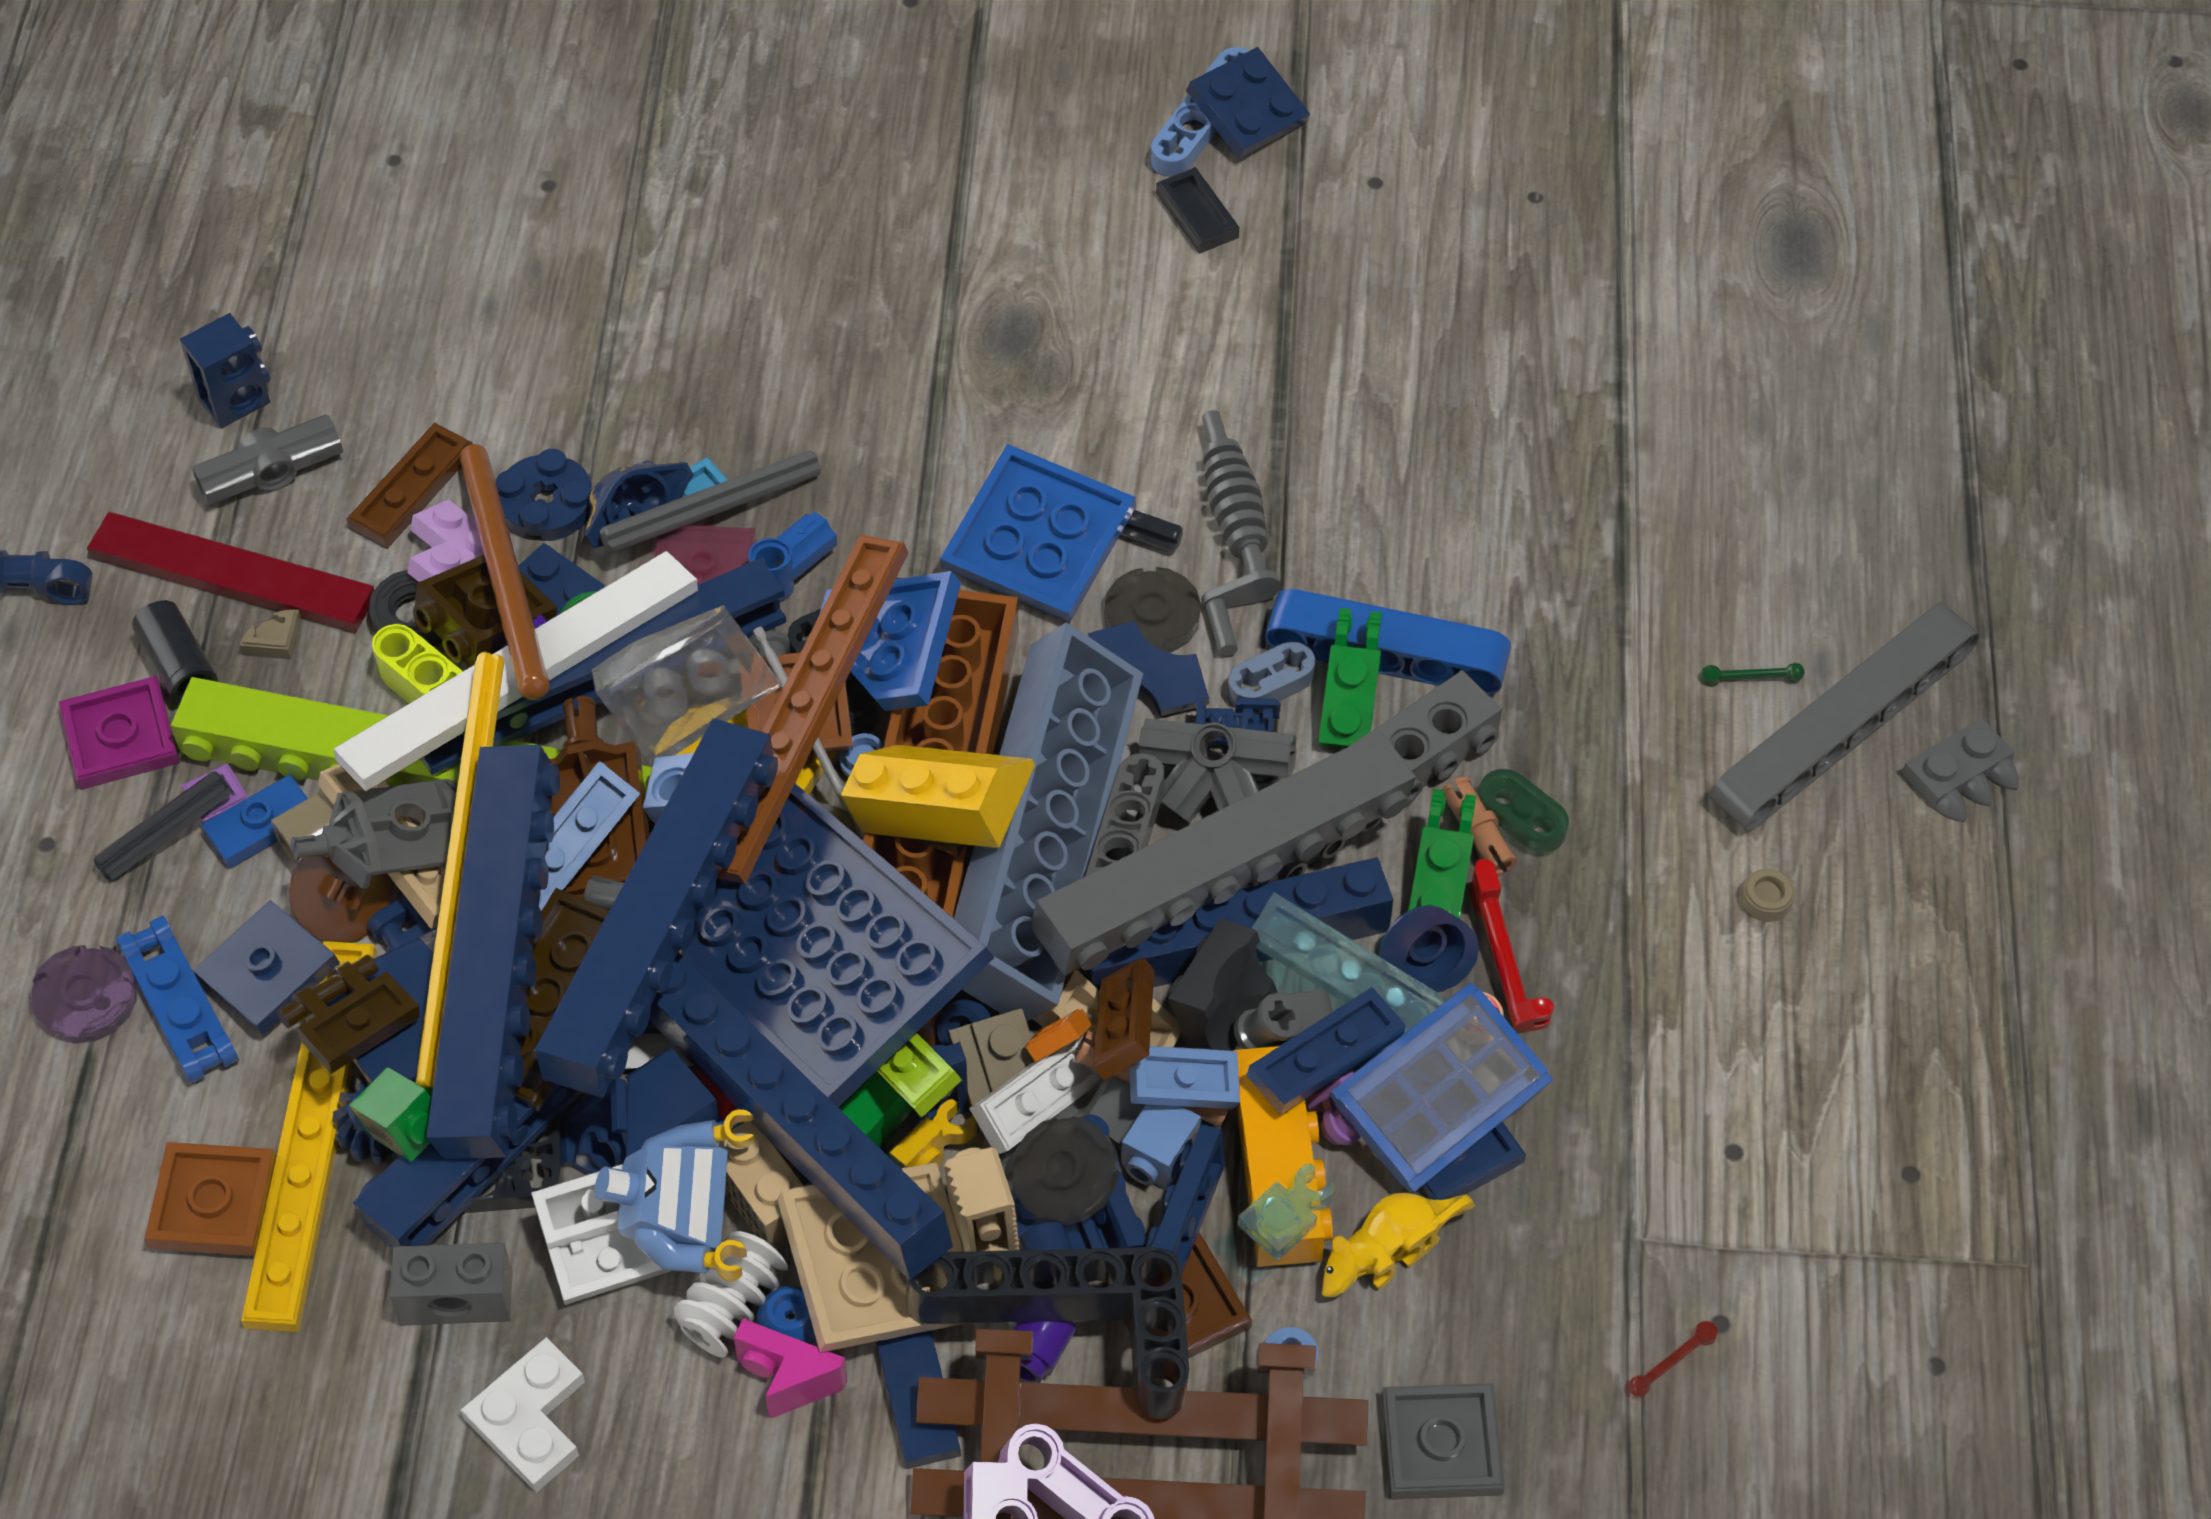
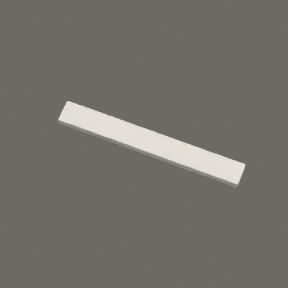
M665 551L536 628L548 679H553L697 592V579L672 555ZM508 646L494 653L502 656L505 661L498 711L523 697L518 689ZM475 665L334 748L336 761L367 791L465 732Z

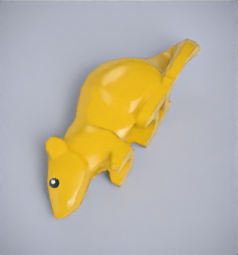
M1396 1193L1383 1198L1373 1207L1362 1228L1348 1240L1341 1235L1333 1238L1331 1242L1332 1252L1324 1269L1322 1295L1324 1297H1336L1343 1294L1359 1277L1367 1274H1374L1373 1285L1378 1290L1382 1289L1393 1279L1397 1266L1395 1263L1403 1261L1407 1267H1411L1439 1242L1440 1238L1437 1233L1449 1219L1475 1207L1473 1200L1467 1194L1445 1200H1431L1411 1193Z

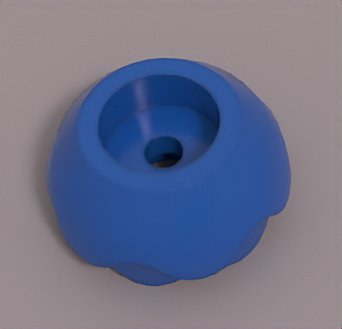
M793 1285L783 1286L773 1290L765 1297V1302L758 1307V1325L808 1344L817 1341L802 1287ZM792 1313L795 1315V1318L788 1320L785 1318L786 1315Z

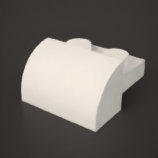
M623 1164L612 1168L623 1170ZM599 1172L532 1192L542 1233L565 1305L670 1272L669 1270L661 1269L636 1246L634 1239L620 1233L618 1229L620 1204L596 1198L595 1184Z

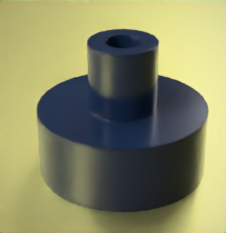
M966 998L958 999L952 1002L939 1015L936 1023L938 1038L943 1046H949L950 1042L947 1031L991 1018L988 1010L979 1002Z

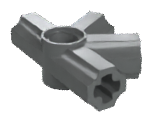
M1145 718L1140 732L1139 751L1140 754L1155 756L1165 766L1175 767L1165 780L1164 794L1161 802L1191 823L1211 795L1214 797L1218 810H1221L1258 792L1259 789L1253 775L1281 779L1292 775L1296 763L1297 737L1294 734L1231 728L1217 722L1203 725ZM1218 737L1227 738L1229 741L1227 754L1219 760H1209L1207 748L1211 741Z

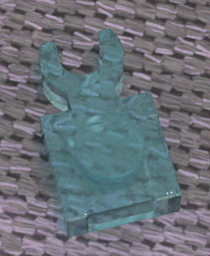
M1311 1163L1304 1165L1297 1171L1294 1187L1289 1191L1276 1181L1239 1215L1238 1226L1277 1261L1316 1226L1317 1216L1311 1210L1324 1209L1334 1199L1336 1185L1332 1181L1320 1191L1310 1190L1306 1186L1315 1175V1166Z

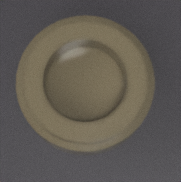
M1760 869L1751 873L1745 880L1741 902L1746 912L1755 919L1765 922L1778 921L1790 912L1795 897V888L1792 881L1782 872L1774 869Z

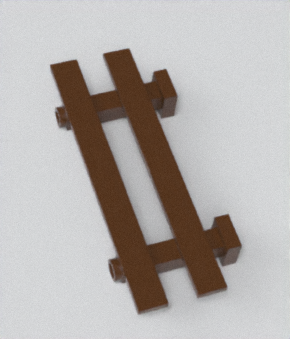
M976 1329L975 1353L977 1359H986L985 1380L919 1377L916 1424L982 1427L980 1462L998 1463L1000 1451L1017 1429L1031 1424L1045 1425L1053 1431L1266 1441L1264 1486L1099 1477L1123 1497L1136 1498L1146 1504L1154 1515V1519H1365L1366 1491L1300 1488L1301 1443L1367 1446L1369 1400L1303 1396L1304 1375L1313 1376L1316 1369V1346L1260 1343L1257 1350L1256 1373H1268L1267 1395L1186 1391L1184 1405L1181 1410L1174 1416L1165 1419L1151 1418L1144 1414L1137 1406L1134 1388L1020 1382L1021 1361L1033 1362V1331ZM913 1468L910 1515L964 1518L965 1471ZM1027 1489V1501L1034 1507L1038 1519H1065ZM999 1513L995 1517V1519H1017L1008 1513ZM1118 1516L1111 1517V1519H1125Z

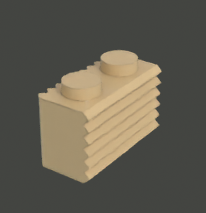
M968 1148L958 1152L953 1158L948 1159L944 1169L949 1204L963 1251L1020 1250L1015 1204L997 1148Z

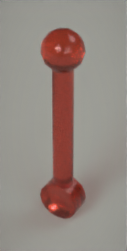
M1709 1321L1700 1322L1691 1339L1644 1376L1636 1375L1632 1377L1628 1384L1631 1394L1636 1397L1647 1395L1650 1391V1384L1698 1346L1713 1344L1718 1335L1716 1325Z

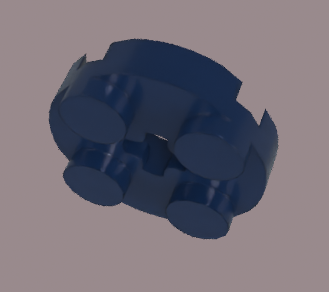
M546 449L539 455L522 459L508 470L500 473L496 479L508 529L519 537L526 538L527 533L530 535H541L542 541L559 540L578 531L589 518V495L592 491L591 479L580 464L566 458L561 450ZM544 492H551L554 499L548 503L543 499L533 500L538 494Z

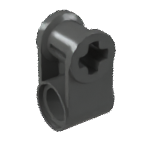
M1317 989L1300 993H1273L1266 996L1260 1002L1258 1009L1246 1010L1236 1018L1234 1035L1237 1043L1242 1049L1275 1047L1284 1044L1333 1012L1328 991Z

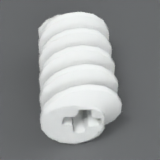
M742 1231L731 1232L725 1241L736 1240L741 1242L746 1247L747 1257L730 1256L723 1263L728 1266L742 1267L743 1275L734 1282H728L718 1275L716 1269L710 1268L706 1274L700 1273V1283H693L688 1288V1300H681L674 1307V1316L681 1326L683 1333L699 1347L720 1358H724L728 1354V1350L719 1338L724 1336L734 1340L738 1330L732 1320L735 1318L742 1322L745 1319L751 1322L754 1318L752 1312L745 1305L746 1301L757 1306L765 1302V1295L757 1286L760 1284L766 1288L774 1289L779 1284L776 1276L770 1271L771 1267L780 1271H788L787 1263L775 1248L765 1240Z

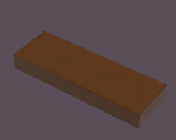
M434 422L347 517L349 529L388 549L411 524L413 515L421 512L462 467L460 453L465 447L473 445V443Z
M1144 957L1101 979L1093 1068L1103 1080L1112 1077L1149 1056L1154 969Z

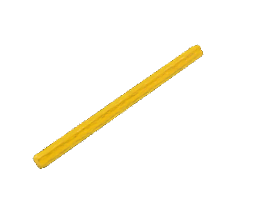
M487 652L480 653L475 661L415 1081L417 1085L430 1093H433L479 749L480 747H493L505 662L502 656Z

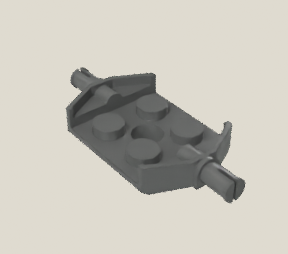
M443 779L373 788L367 791L357 790L338 793L329 825L323 826L322 834L292 837L291 850L292 854H294L293 857L295 860L320 855L330 857L331 861L362 889H368L371 875L446 865L457 785L452 780ZM404 816L410 817L421 825L407 827L396 819Z

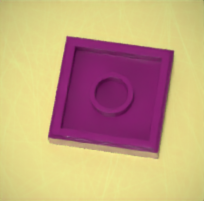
M157 675L58 701L74 773L80 790L180 764Z

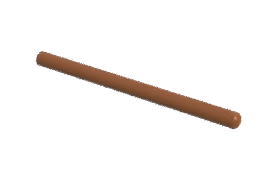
M469 445L461 451L460 462L520 694L526 699L538 700L548 693L550 683L487 450L481 445Z

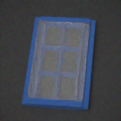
M1470 982L1338 1085L1328 1095L1335 1102L1334 1105L1400 1185L1413 1194L1554 1079L1547 1072L1548 1069L1481 989H1477Z

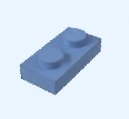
M1150 1046L1149 1056L1129 1067L1131 1103L1234 1109L1240 1103L1237 1051Z

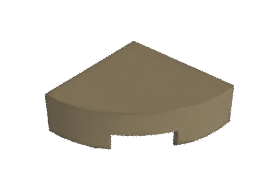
M299 610L278 611L273 613L274 618L261 623L256 628L254 626L249 628L239 645L242 655L291 659L302 620Z

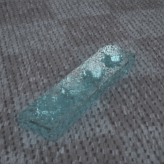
M1273 892L1252 926V929L1257 930L1260 939L1257 949L1343 1002L1348 1003L1373 987L1406 1024L1403 1035L1448 1000Z

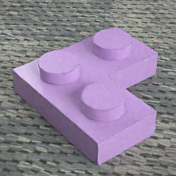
M449 499L413 515L410 531L432 547L410 557L407 573L418 582L484 555L475 519Z

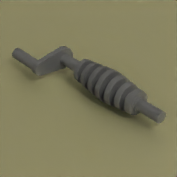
M1211 410L1202 416L1209 444L1203 450L1208 501L1222 535L1227 541L1231 554L1237 558H1243L1247 575L1205 592L1201 600L1204 609L1208 613L1219 654L1221 656H1231L1238 651L1227 609L1268 600L1280 591L1281 584L1277 573L1266 570L1261 554L1267 548L1268 538L1265 531L1266 524L1259 485L1243 455L1239 443L1234 439L1227 438L1220 413L1216 410Z

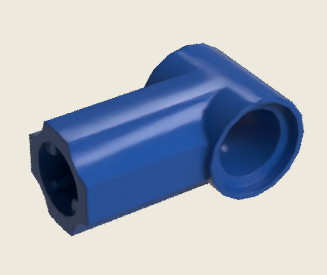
M818 513L805 514L777 538H765L755 542L749 549L748 561L750 563L762 557L765 559L767 567L785 590V597L780 598V601H782L793 592L794 580L837 546V534L831 529L827 519Z

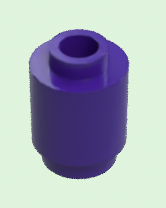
M1073 1321L1017 1322L1013 1330L1033 1331L1034 1335L1033 1362L1021 1361L1020 1380L1028 1383H1040L1044 1376L1052 1374L1076 1331V1325Z

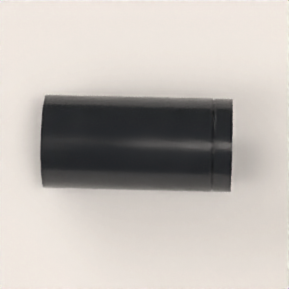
M168 600L156 601L146 605L135 615L132 621V628L173 702L180 705L191 677L218 682L217 675L174 602Z

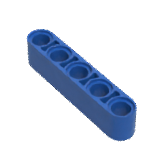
M1298 589L1282 590L1276 596L1265 634L1266 642L1271 648L1288 642H1299L1312 650L1315 660L1329 663L1331 645H1335L1340 608L1351 609V615L1353 616L1347 647L1366 649L1367 618L1370 616L1371 611L1382 612L1378 650L1381 651L1379 674L1439 686L1463 670L1487 695L1499 692L1502 687L1511 651V642L1500 632Z

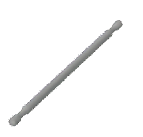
M758 627L753 632L757 640L762 644L765 656L783 689L788 677L775 651L770 647L763 628ZM817 738L813 750L843 809L848 812L856 829L857 836L863 841L865 833H862L843 801L841 793L844 787L819 738Z

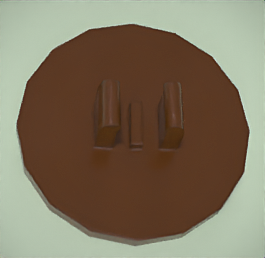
M320 855L305 857L299 861L293 869L288 894L290 909L298 923L310 934L320 940L349 942L358 940L371 932L367 927V923L376 912L389 905L392 890L390 876L387 873L371 875L368 889H362L331 861L330 857Z

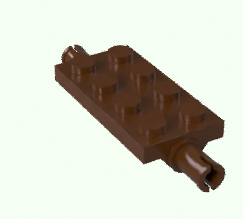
M577 696L578 709L574 707L573 698L567 699L562 704L563 712L565 713L567 741L564 742L562 751L555 758L550 759L552 764L558 766L560 773L559 793L552 796L551 813L553 817L599 761L640 793L563 889L567 893L584 899L586 885L593 875L625 883L650 834L648 816L643 809L645 788L640 748L635 741L618 745L604 743L597 734L595 700L587 696Z

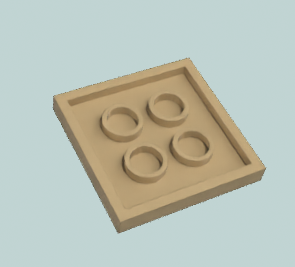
M937 1162L902 1168L944 1210L953 1247L947 1252H963ZM814 1185L781 1190L777 1201L820 1353L965 1324H927L914 1319L906 1306L907 1277ZM931 1284L921 1287V1289L928 1292H936L942 1289L937 1285Z

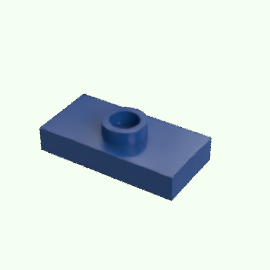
M289 774L201 824L204 835L230 869L277 842L271 820L308 798Z

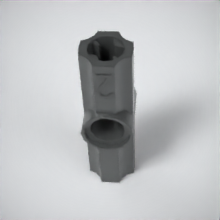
M325 414L278 433L272 428L263 427L255 429L242 438L239 448L191 466L206 504L211 505L257 486L263 491L280 490L294 480L297 470L343 453V448L329 415Z

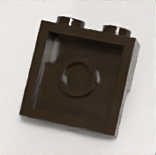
M484 555L417 583L415 606L413 608L414 620L421 631L424 633L434 631L443 640L445 653L454 663L464 661L469 667L475 665L477 656L480 653L494 654L504 648L502 645L506 643V638ZM520 571L532 619L534 620L540 614L547 622L556 617L558 607Z

